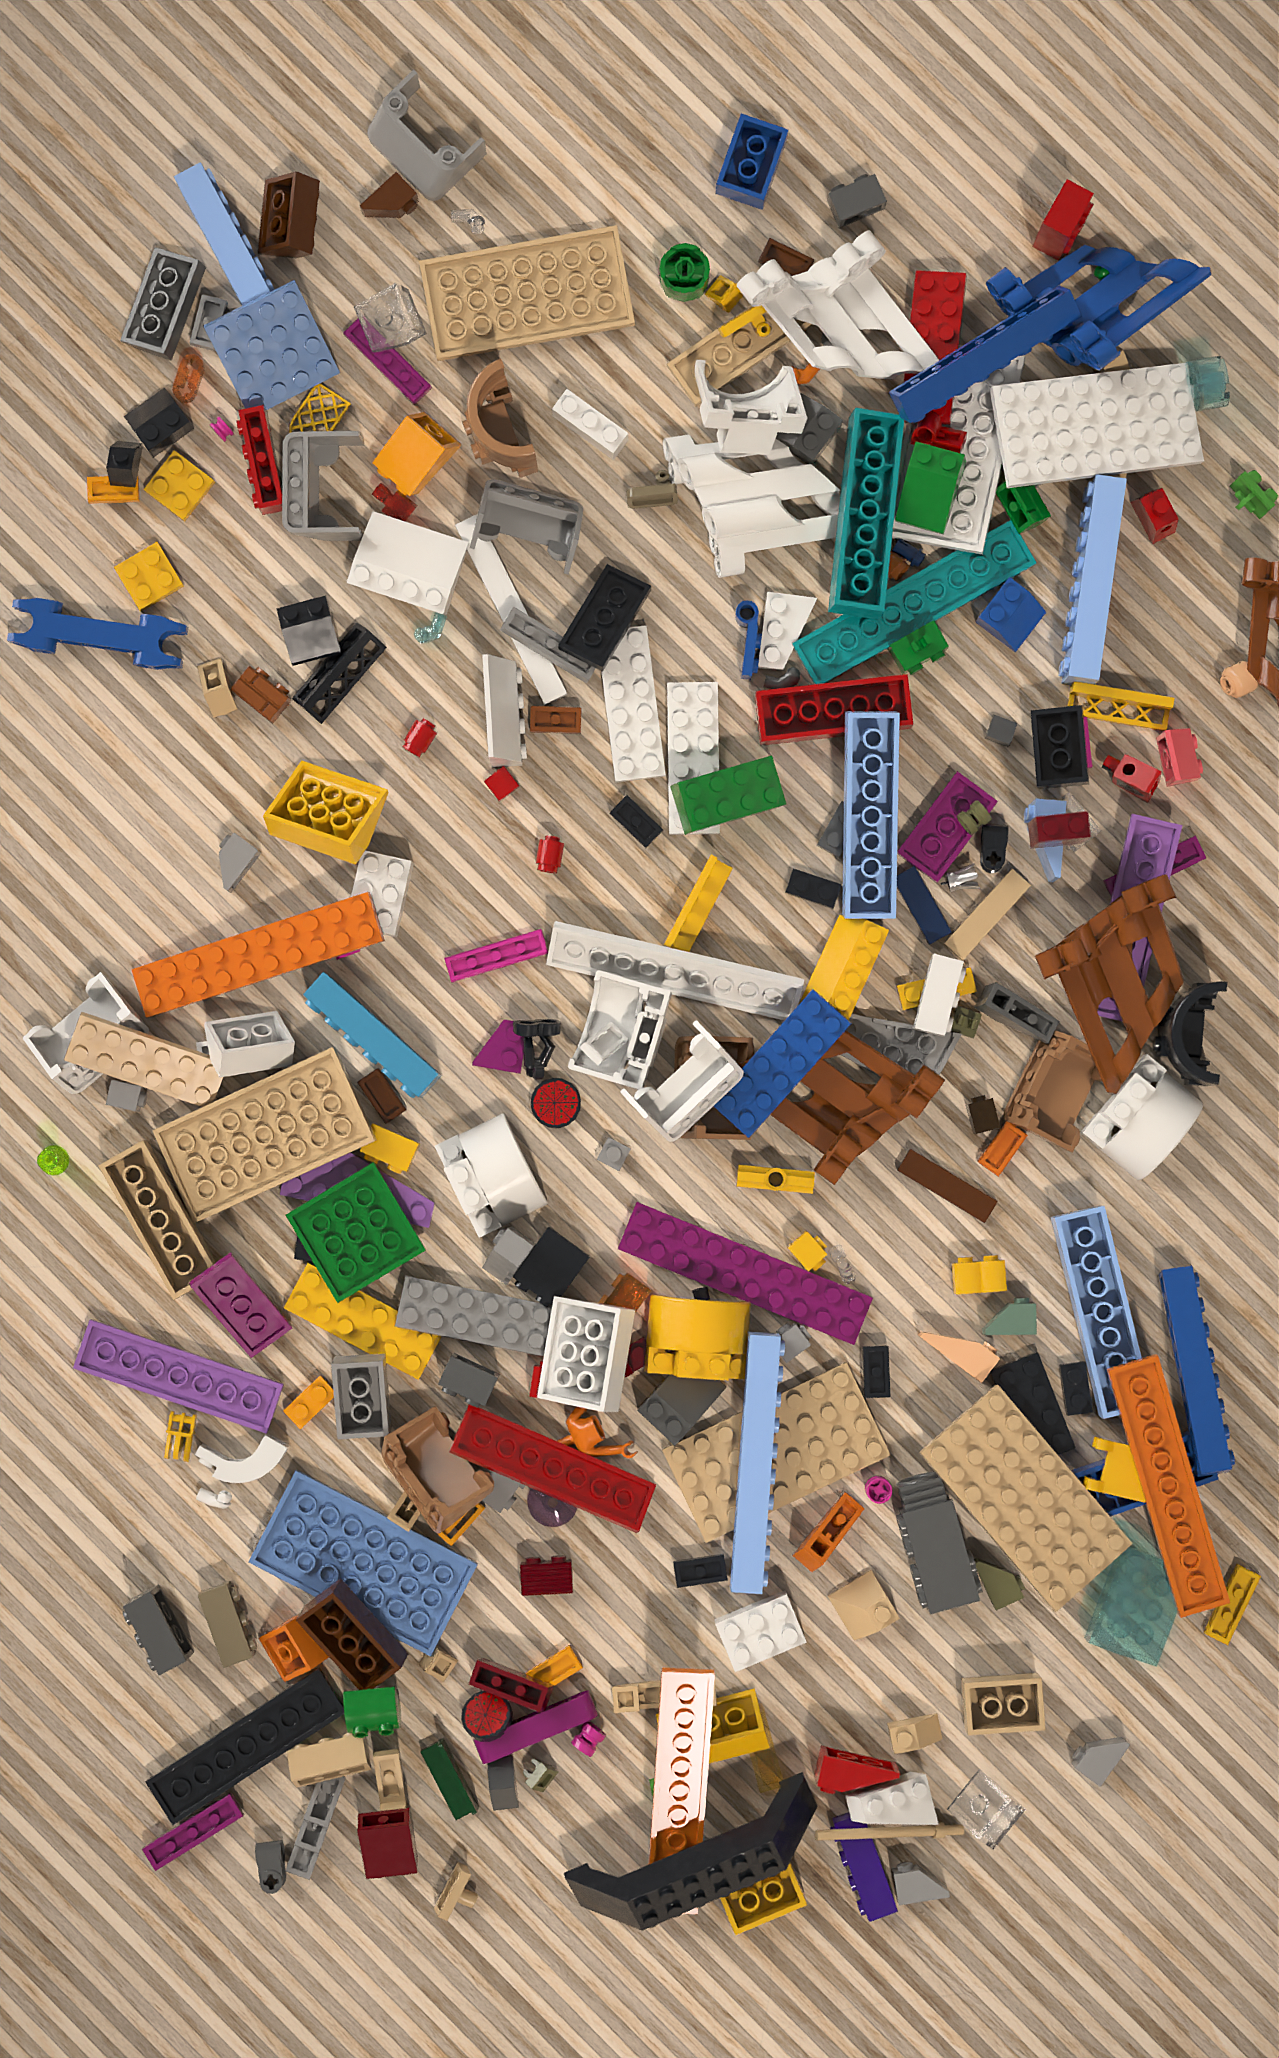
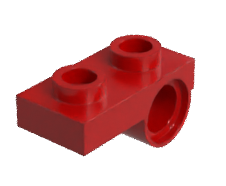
M932 412L926 413L925 418L917 423L911 437V444L915 445L916 442L961 453L967 439L966 431L943 427L940 417Z

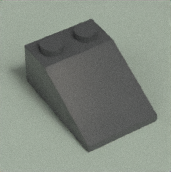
M800 393L807 415L802 434L777 432L776 439L787 445L790 452L806 464L814 465L840 430L843 419L822 404Z
M668 1374L639 1405L637 1411L675 1446L727 1387L720 1380L682 1378Z

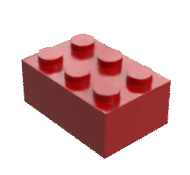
M1066 179L1046 215L1032 247L1058 261L1062 254L1068 255L1094 206L1090 202L1094 193Z

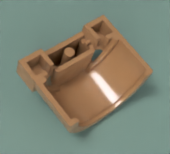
M498 359L486 366L475 378L468 394L467 411L464 412L466 420L462 421L466 435L472 434L474 444H471V449L475 459L480 458L482 465L494 461L500 465L510 467L512 473L517 471L519 478L538 472L536 453L532 444L519 446L505 404L513 402L508 388L502 359ZM485 399L487 402L492 401V404L482 406Z

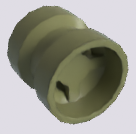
M978 800L970 805L969 810L962 811L956 816L961 826L971 836L978 831L979 826L982 824L986 825L992 820L986 808Z

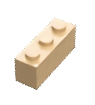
M346 1733L343 1735V1738L338 1739L324 1738L319 1740L318 1744L310 1746L308 1744H299L294 1746L293 1750L286 1751L291 1782L296 1788L372 1770L366 1738H355L353 1733Z

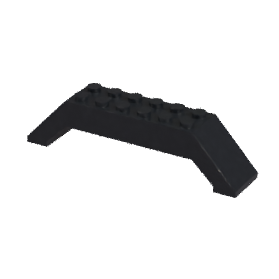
M801 1772L779 1782L780 1789L763 1817L620 1877L591 1869L588 1863L564 1872V1877L581 1907L643 1931L785 1871L818 1806L805 1776Z

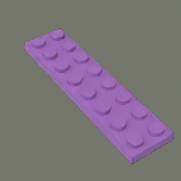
M1131 814L1110 903L1120 897L1122 891L1166 873L1170 880L1183 825ZM1164 902L1159 904L1161 913H1162V909H1163ZM1147 937L1133 942L1132 945L1133 962L1143 987L1152 955V948ZM1111 997L1105 998L1098 1007V1015L1122 1021L1114 999Z
M92 1319L88 1322L73 1369L266 1434L269 1431L284 1387L283 1383Z

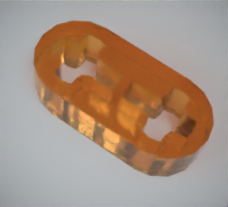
M195 354L186 355L181 360L173 384V394L181 403H190L195 399L204 374V363ZM193 361H195L199 368L198 370L193 369L191 376H189L187 364L192 365ZM189 381L188 388L191 392L185 393L182 396L179 388H184L186 382Z

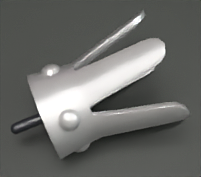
M975 863L957 872L946 873L947 882H942L941 885L948 884L950 892L958 889H980L977 882H967L978 877V874L974 873L975 869L971 868Z

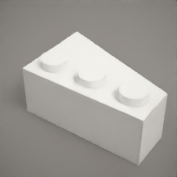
M908 1772L900 1775L898 1779L878 1783L845 1795L852 1821L865 1824L938 1825L927 1776L923 1773Z

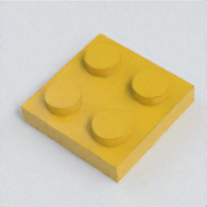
M174 450L143 490L185 522L215 484V481Z
M158 542L114 567L140 612L184 587Z

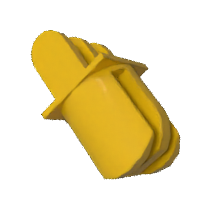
M175 1411L170 1412L168 1428L166 1430L168 1434L164 1459L170 1458L175 1435L173 1459H180L184 1437H186L183 1461L189 1462L193 1435L195 1434L196 1414L186 1416V1413L183 1412L181 1415L175 1414ZM173 1422H180L179 1429L173 1428ZM185 1423L191 1424L190 1431L184 1430Z

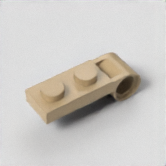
M399 1749L373 1752L380 1811L408 1808Z

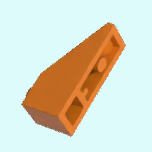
M846 1492L843 1493L792 1556L809 1571H815L826 1562L865 1508Z

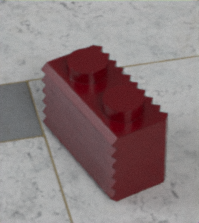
M565 1555L551 1556V1560L541 1561V1557L525 1558L526 1562L520 1563L522 1596L573 1593L572 1560H567Z

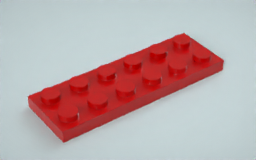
M916 270L910 322L938 359L941 360L957 350L960 345L967 274ZM905 373L904 382L917 374ZM954 397L947 400L946 405L930 411L940 417L943 425H951Z

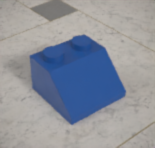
M1009 577L975 623L1016 653L1046 614V611L1028 590Z

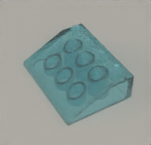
M1129 1546L1113 1561L1084 1637L1088 1643L1157 1667L1177 1614V1608L1162 1558Z

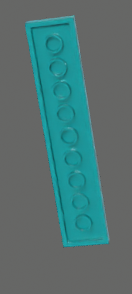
M1010 520L987 533L983 555L956 550L887 589L885 610L878 619L843 614L795 641L792 645L814 684L828 683L888 649L890 644L933 620L936 622L1005 583L1009 577L1013 578L1035 566L1037 562Z

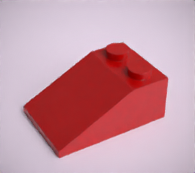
M822 1745L820 1746L814 1773L816 1785L821 1787V1791L835 1794L836 1791L845 1792L898 1779L900 1776L896 1762Z

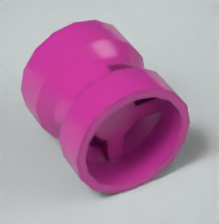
M876 1475L867 1480L865 1492L872 1502L882 1504L887 1502L892 1496V1487L886 1478Z
M588 1721L583 1723L581 1726L582 1731L579 1735L574 1736L571 1743L579 1751L592 1757L596 1751V1745L604 1740L606 1734L598 1726Z

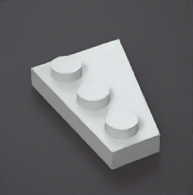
M767 592L758 668L783 671L794 649L792 643L798 640L817 598Z

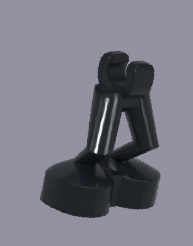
M556 1019L513 1021V1032L523 1037L524 1066L527 1067L526 1075L536 1080L543 1079L544 1067H547L555 1049V1045L548 1037L560 1034L561 1021ZM539 1036L545 1044L539 1057H535L532 1037Z

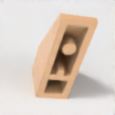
M920 1331L918 1334L919 1337L981 1383L1000 1360L995 1355L998 1350L986 1341L982 1345L977 1341Z

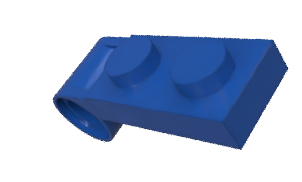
M749 600L739 603L735 613L736 622L741 627L747 628L741 679L751 680L752 673L757 674L759 658H754L755 648L760 649L762 634L757 633L759 610L757 605ZM748 608L753 611L754 616L749 620H745L740 616V611Z

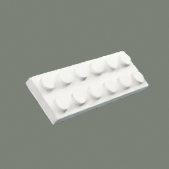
M647 625L630 627L604 671H601L615 783L666 776Z
M718 682L667 683L669 835H685L670 786L677 782L719 771ZM720 825L686 835L720 834Z

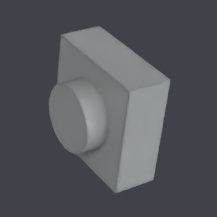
M608 1137L597 1160L620 1171L631 1149Z

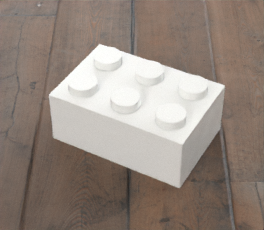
M365 851L359 860L351 897L370 892L383 935L397 938L414 863L410 860Z
M786 1590L715 1619V1625L735 1672L807 1643Z

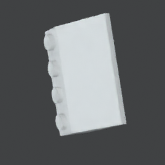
M373 511L354 557L347 583L447 615L469 542Z
M483 654L488 758L492 768L523 766L522 759H527L526 744H521V734H525V719H520L519 709H524L523 693H518V684L523 683L522 668H517L516 661Z
M554 1296L537 1398L601 1412H619L635 1310Z

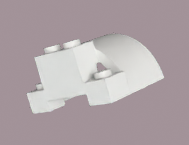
M696 360L695 378L702 401L700 413L703 425L706 428L718 429L717 438L721 452L770 455L777 432L802 434L807 415L794 370L791 366H782L777 377L757 391L746 394H729L719 391L708 382L705 376L706 361Z
M598 970L594 978V993L587 1021L573 1057L570 1058L568 1068L639 1090L645 1086L649 1069L653 1068L667 1022L665 1016L672 992ZM644 1002H646L645 1012H643ZM611 1021L628 1038V1041L600 1065H597L580 1047Z
M1148 1054L1143 1055L1121 1085L1118 1093L1113 1094L1080 1132L1136 1180H1142L1148 1176L1172 1152L1192 1127L1203 1108V1103L1166 1073L1167 1070ZM1157 1082L1155 1087H1153L1150 1083ZM1114 1126H1117L1120 1130L1112 1137L1111 1131Z
M504 1113L435 1145L445 1167L444 1171L465 1215L469 1216L479 1238L548 1204L523 1156ZM462 1150H464L467 1156L465 1159L462 1156ZM490 1204L494 1213H491L489 1211L487 1205Z

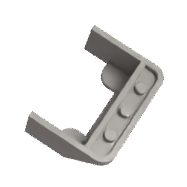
M413 70L384 98L367 133L370 143L427 200L437 201L487 154L485 140L480 137L464 154L456 147L450 145L443 146L434 154L400 120L408 111L407 100L420 88L418 74Z
M359 431L291 432L285 436L283 440L282 522L289 533L323 541H361L363 533L359 527H339L338 522L332 516L319 515V466L333 465L339 458V446H364V439Z
M488 480L485 483L470 548L475 549L477 538L489 542L497 539L499 533L548 546L547 552L554 560L566 561L564 574L569 575L579 540L584 508L573 500L500 480Z

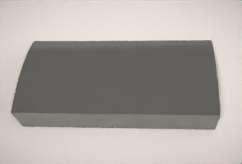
M155 247L120 341L136 349L172 361L206 267L197 259Z

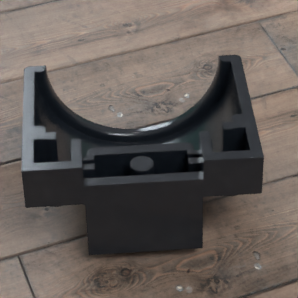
M1227 981L1197 982L1192 984V988H1189L1187 992L1175 1000L1157 1025L1158 1036L1153 1038V1051H1156V1057L1169 1059L1173 1067L1181 1074V1079H1184V1085L1202 1087L1219 1085L1220 1074L1207 1071L1210 1061L1200 1060L1202 1054L1205 1011L1214 1010L1215 1006L1212 1005V999H1216L1218 992H1227Z

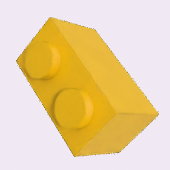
M372 1123L371 1128L377 1141L361 1147L360 1152L365 1153L364 1159L375 1162V1164H378L379 1160L388 1164L387 1169L401 1174L402 1170L409 1172L420 1143Z

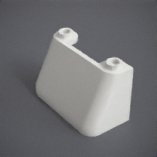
M101 972L88 981L85 991L89 998L52 1029L46 1025H38L33 1027L23 1037V1040L51 1079L71 1094L82 1092L103 1075V1073L64 1061L81 1011L149 1034V1028Z

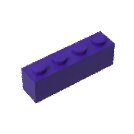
M850 1812L832 1818L834 1826L830 1827V1829L868 1828L865 1823L852 1821ZM872 1838L834 1840L835 1842L840 1841L843 1848L839 1852L843 1866L849 1865L852 1875L847 1877L852 1891L858 1890L860 1900L856 1902L861 1916L867 1915L868 1921L871 1922L898 1912Z

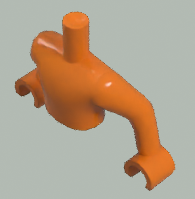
M578 1406L566 1419L570 1435L557 1440V1442L567 1446L575 1444L578 1451L592 1457L622 1454L625 1458H632L638 1453V1451L630 1453L627 1450V1446L634 1443V1441H628L624 1445L594 1447L599 1442L605 1440L604 1431L595 1415L581 1418L588 1409Z

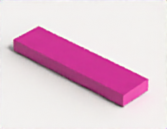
M539 929L444 958L451 983L546 955L548 954V949L542 930Z

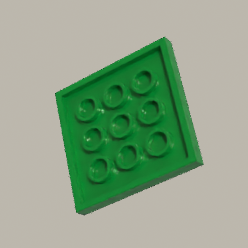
M375 1162L285 1215L337 1303L426 1251L422 1241Z

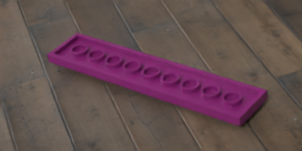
M636 1202L618 1250L852 1345H855L873 1297L639 1202Z

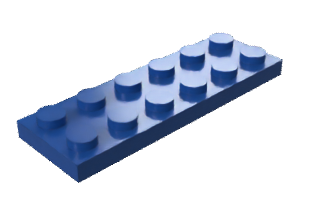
M812 989L742 1068L744 1073L741 1080L714 1107L743 1134L750 1138L852 1023L816 990Z

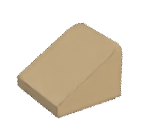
M436 1645L431 1657L424 1654L419 1661V1666L427 1674L444 1682L458 1660Z

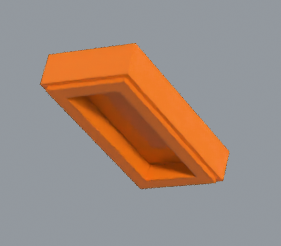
M1005 1121L977 1162L999 1177L1028 1135L1012 1123Z

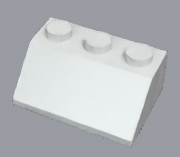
M277 1011L208 1021L204 1024L210 1060L219 1077L292 1066L295 1041Z

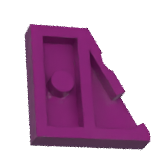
M506 1019L502 1021L473 1060V1066L521 1074L524 1058L523 1037L513 1032V1021Z

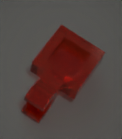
M382 483L372 493L376 499L385 504V507L381 510L384 514L405 522L418 506L399 490L393 495Z

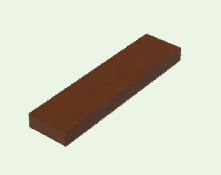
M909 1149L897 1169L898 1172L983 1223L987 1221L998 1202L912 1149Z

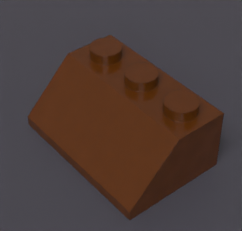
M297 171L265 180L257 254L288 258L312 255L320 180Z

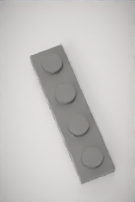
M515 607L512 608L500 629L503 633L585 683L589 681L596 669L559 650L558 644L563 638L561 635Z

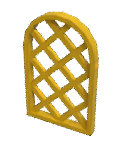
M319 383L312 388L293 416L289 425V433L295 429H300L301 432H304L303 428L312 426L313 431H316L315 425L325 424L326 431H334L351 403ZM320 387L330 394L322 395ZM317 389L319 396L311 397ZM332 397L333 406L324 407L323 399ZM335 397L344 402V404L336 405ZM320 400L321 408L312 410L310 401ZM308 403L309 411L301 412ZM345 407L341 414L338 415L337 408ZM334 409L336 418L326 419L325 411ZM322 412L323 420L314 422L313 413ZM310 414L311 423L302 424L301 416ZM298 417L299 425L293 426L295 420ZM335 422L329 430L327 423Z

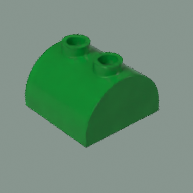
M395 1687L343 1692L346 1728L348 1733H353V1737L365 1738L368 1736V1731H378L380 1735L387 1736L393 1734L394 1729L401 1728V1706Z

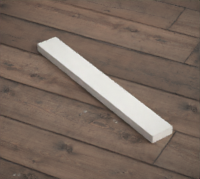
M476 514L456 524L455 527L461 539L469 542L467 551L504 623L513 607L525 614L527 612L492 542L482 541L477 538L475 549L470 548L478 515ZM511 637L544 705L546 706L566 696L567 692L552 662Z

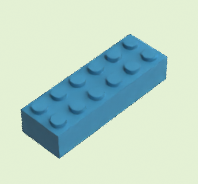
M323 972L303 994L307 998L305 1002L307 1006L318 1014L322 1011L326 1015L324 1021L337 1031L341 1028L346 1033L343 1037L356 1048L360 1045L365 1050L362 1054L375 1065L379 1062L384 1067L381 1071L392 1081L398 1079L403 1083L400 1088L411 1098L416 1096L423 1098L442 1076L327 973Z

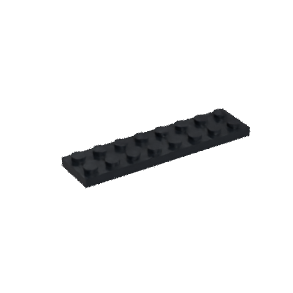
M319 1667L147 1779L145 1783L171 1824L174 1825L344 1714V1705Z

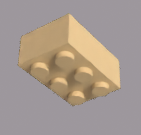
M1038 1673L961 1678L964 1727L967 1735L1046 1730L1042 1678Z

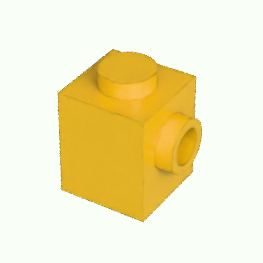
M807 1231L787 1247L807 1271L810 1269L818 1270L826 1262L824 1257L828 1255L824 1251L827 1247L818 1236L813 1238Z

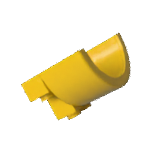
M651 1295L644 1371L647 1373L672 1374L682 1378L729 1381V1378L745 1379L751 1303L746 1301H710ZM665 1349L675 1350L674 1354L667 1353Z

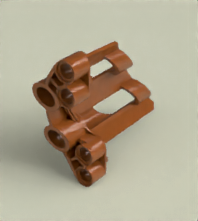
M1167 873L1122 891L1120 897L1069 933L1056 946L1035 955L1044 980L1053 975H1059L1107 1093H1118L1121 1085L1134 1068L1148 1037L1163 1019L1176 993L1184 983V978L1159 907L1160 903L1177 898ZM1145 937L1148 938L1163 975L1150 998H1148L1132 958L1133 942ZM1108 997L1114 999L1128 1033L1116 1055L1097 1013L1100 1003Z

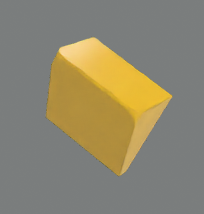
M722 275L715 280L705 293L710 300L727 313L743 297V294L737 288V284Z

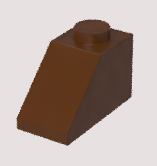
M395 172L360 205V209L365 217L401 218L405 214H411L418 206L419 200L415 190Z

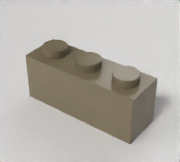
M228 1581L201 1591L198 1594V1598L223 1668L253 1658L256 1654L255 1650L258 1649L254 1635H249L246 1625H249L245 1610H240L238 1604L240 1595L237 1587H232L231 1582Z

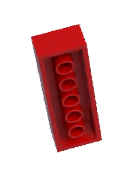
M908 674L755 692L760 746L845 736V711H896L900 713L899 730L911 729L914 725Z

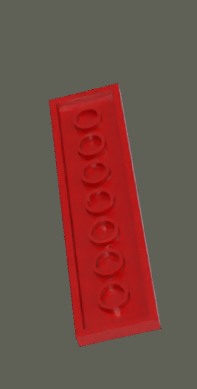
M470 1404L466 1408L449 1453L635 1533L640 1531L656 1484Z

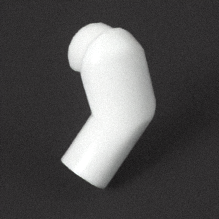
M200 1488L196 1500L222 1509L228 1508L231 1505L230 1501L232 1499V1495L228 1491L222 1490L218 1495L204 1488Z

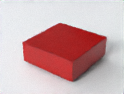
M504 766L484 780V783L499 802L519 788L517 782Z

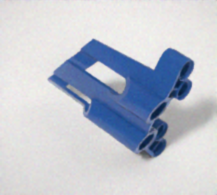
M1083 245L1024 284H1022L1020 277L1016 278L1005 267L987 280L986 286L1000 309L1010 317L1058 287L1085 265H1097L1108 270L1109 275L1075 299L1082 317L1075 320L1073 326L1059 330L1053 334L1052 339L1044 342L1067 364L1079 366L1081 363H1085L1100 371L1120 356V350L1117 351L1116 349L1118 345L1210 277L1212 273L1210 267H1198L1196 264L1183 259L1172 258L1166 259L1159 264L1137 261L1130 252L1115 247L1095 249L1088 245ZM1156 276L1173 281V283L1129 316H1125L1120 312L1119 304Z

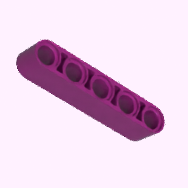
M587 1690L549 1705L542 1712L535 1711L513 1720L510 1727H507L504 1731L505 1734L496 1740L480 1742L473 1738V1742L482 1764H486L588 1722L599 1714L590 1692Z

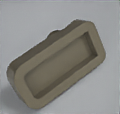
M659 470L656 473L657 485L629 488L626 491L627 506L631 509L677 504L676 484H670L668 471Z

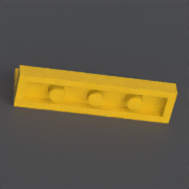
M1074 681L1070 685L1067 707L1073 706L1075 696L1083 697L1090 705L1089 708L1083 711L1084 717H1087V719L1166 731L1169 713L1173 708L1175 698ZM1091 699H1095V700H1099V701H1097L1096 703H1093V701H1092ZM1102 701H1107L1111 703L1115 711L1110 715H1102L1096 706ZM1116 703H1120V704H1124V705H1122L1121 707H1118ZM1127 705L1135 706L1140 715L1133 720L1127 719L1121 710ZM1141 707L1149 709L1144 712ZM1093 709L1095 713H1090L1088 711ZM1152 709L1162 710V724L1152 723L1146 714ZM1118 713L1120 717H1114L1113 715ZM1141 717H1143V719H1144L1146 722H1144V721H1138V719H1140Z
M710 855L664 943L665 947L690 952L733 869L732 867L717 860L718 858L714 855Z

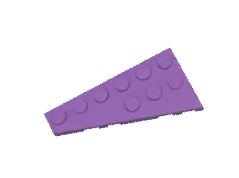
M350 1152L282 1183L280 1195L309 1201L370 1163ZM379 1170L410 1223L430 1228L435 1202Z

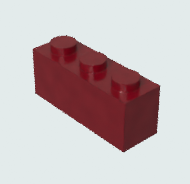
M485 1658L476 1661L468 1684L537 1712L546 1710L554 1685Z

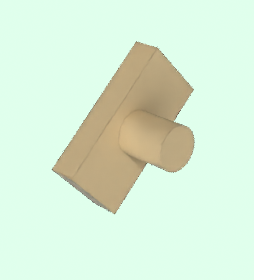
M457 1862L434 1907L437 1916L448 1921L457 1902L472 1908L478 1897L477 1893L464 1888L471 1873L468 1867L460 1862Z

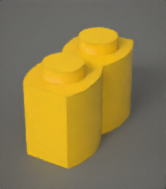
M998 1255L983 1256V1261H973V1257L957 1258V1263H952L954 1294L1007 1291L1005 1260H998Z

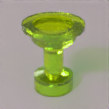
M48 1146L38 1155L37 1164L46 1174L59 1175L68 1168L69 1155L60 1146Z

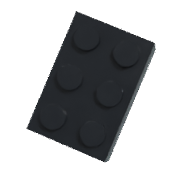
M1082 705L1031 710L1037 788L1048 789L1089 785Z

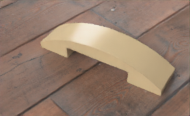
M714 1679L713 1705H712V1706H717V1702H716V1690H715V1679ZM661 1680L612 1686L614 1713L638 1712L640 1709L659 1708Z

